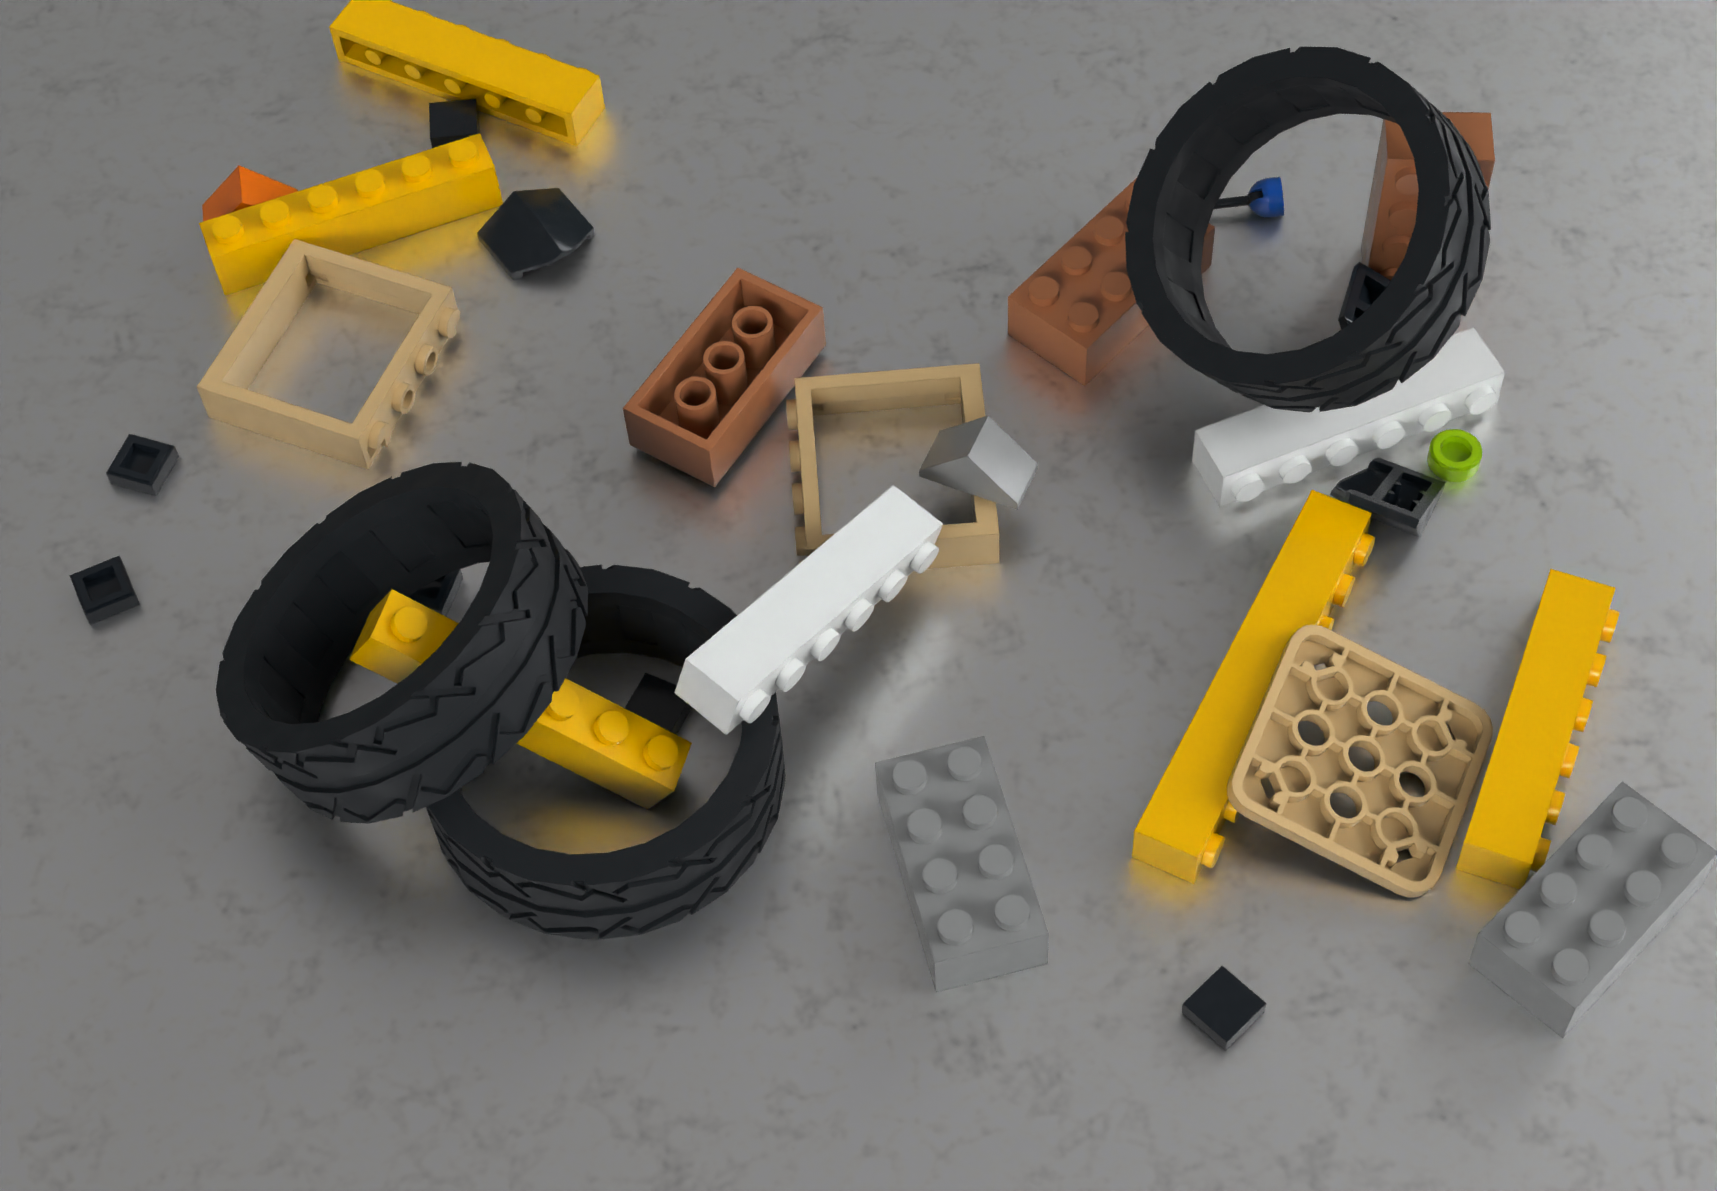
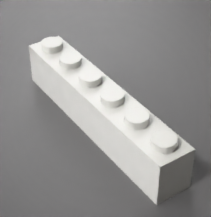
M1475 327L1452 335L1435 358L1405 382L1401 383L1398 380L1392 390L1357 406L1320 412L1319 407H1317L1312 412L1273 409L1262 405L1195 430L1192 461L1219 507L1236 501L1246 502L1257 497L1262 491L1284 483H1297L1308 474L1331 465L1334 467L1345 465L1363 453L1377 448H1390L1403 438L1422 431L1432 432L1438 430L1447 422L1470 413L1476 415L1487 411L1498 402L1505 371Z
M892 485L685 659L674 693L726 735L743 720L747 723H752L762 714L769 704L771 696L778 689L784 692L789 691L801 678L806 665L814 658L818 661L824 660L836 647L843 632L848 628L853 632L857 631L870 617L875 604L881 599L885 602H890L900 592L908 575L913 571L921 574L931 565L939 552L935 542L943 523Z

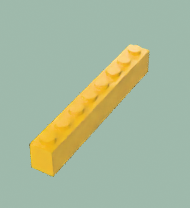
M1314 490L1310 492L1134 830L1133 858L1195 884L1203 866L1211 869L1214 867L1224 845L1225 837L1219 834L1226 820L1235 823L1240 816V813L1234 809L1228 799V780L1283 650L1293 634L1305 625H1319L1332 630L1334 618L1329 617L1334 605L1344 607L1355 581V577L1350 576L1355 564L1364 567L1375 542V537L1368 534L1372 516L1371 512Z

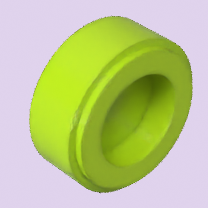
M1459 429L1444 430L1432 439L1427 455V463L1430 470L1442 480L1449 482L1466 481L1472 478L1479 469L1482 447L1477 438L1466 431Z

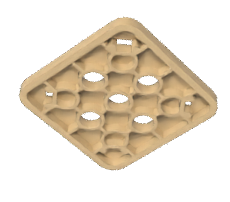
M1305 625L1293 634L1283 650L1227 784L1228 799L1234 809L1241 815L1398 895L1408 898L1420 897L1432 889L1440 878L1492 740V722L1486 711L1476 703L1328 628L1319 625ZM1325 664L1326 668L1316 671L1314 668L1315 665ZM1377 701L1387 706L1392 714V724L1383 726L1374 722L1368 715L1367 704ZM1309 721L1319 726L1324 735V743L1313 746L1302 740L1298 732V723ZM1358 746L1370 752L1375 763L1374 770L1365 772L1353 766L1348 755L1349 748ZM1410 772L1417 775L1424 783V796L1413 797L1407 794L1400 785V773ZM1269 778L1275 792L1269 799L1260 781ZM1332 793H1343L1350 797L1356 807L1355 817L1344 818L1336 814L1330 804V795ZM1408 849L1412 858L1397 862L1399 857L1397 852Z

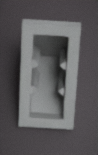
M985 416L940 430L919 470V477L1018 510L1037 471L1038 463L989 416Z

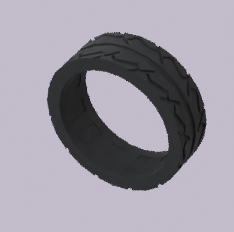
M1299 47L1295 52L1291 53L1290 48L1255 56L1220 74L1213 85L1211 82H1208L1177 110L1156 138L1155 150H1149L1134 183L1126 220L1129 231L1125 232L1126 270L1136 303L1158 340L1193 369L1235 393L1243 394L1242 396L1273 409L1312 412L1319 407L1320 412L1357 406L1392 390L1398 380L1401 383L1405 382L1434 359L1458 329L1461 315L1466 316L1483 280L1490 245V234L1488 231L1491 230L1489 191L1472 148L1451 120L1407 81L1380 62L1369 63L1371 58L1338 47ZM1336 114L1372 115L1397 123L1401 127L1414 156L1419 192L1416 224L1405 257L1387 288L1359 318L1333 336L1305 348L1272 354L1233 350L1215 327L1204 298L1201 274L1204 236L1214 206L1231 177L1256 150L1279 133L1311 119Z
M462 462L432 463L402 472L400 477L394 479L390 477L359 492L326 515V519L320 524L316 523L282 555L261 580L260 588L254 590L234 622L222 652L224 660L220 661L216 684L220 716L234 737L244 744L246 749L268 770L274 772L277 778L303 801L309 809L331 820L338 816L340 817V822L370 824L401 817L403 812L413 809V813L450 796L484 773L485 767L490 763L494 765L526 735L552 702L553 692L559 691L577 658L586 627L585 617L588 616V587L580 566L551 530L542 523L538 515L518 492L512 489L511 485L491 468L470 462L467 466H461ZM490 562L481 587L462 620L441 646L412 674L380 697L357 709L318 722L320 709L332 681L348 655L353 651L370 612L391 589L409 597L423 586L450 572L477 563Z
M602 565L580 567L588 587V616L585 617L586 627L577 658L592 654L632 653L661 658L683 667L685 659L737 615L731 608L700 587L692 589L688 587L690 582L654 569L612 565L607 569H602ZM776 692L771 696L769 704L755 721L747 723L743 720L741 722L740 746L727 776L709 800L679 826L646 843L609 853L566 854L537 849L502 834L478 816L463 797L462 788H460L450 796L426 806L442 853L450 858L447 860L471 893L497 913L511 914L509 920L544 934L579 939H590L598 935L600 940L642 935L679 922L688 913L693 915L725 894L754 863L757 854L761 853L778 820L786 775Z

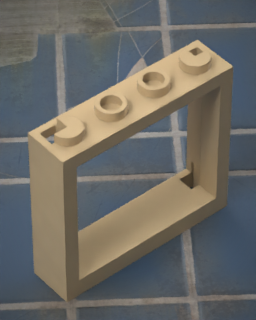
M294 239L197 385V390L208 417L369 469L382 446L388 447L392 430L401 415L408 413L411 409L415 393L424 377L431 375L438 361V354L448 338H453L456 334L455 326L460 320V311L457 308L453 289L450 286ZM316 283L419 314L353 423L248 390Z
M979 363L794 378L796 399L786 400L788 430L798 429L799 440L789 441L791 472H801L802 483L792 484L794 515L804 514L805 527H795L797 556L807 555L808 557L834 535H822L813 416L960 404L962 423L973 421L986 416ZM970 494L973 523L943 525L935 542L939 552L927 569L999 563L1000 534L996 502Z

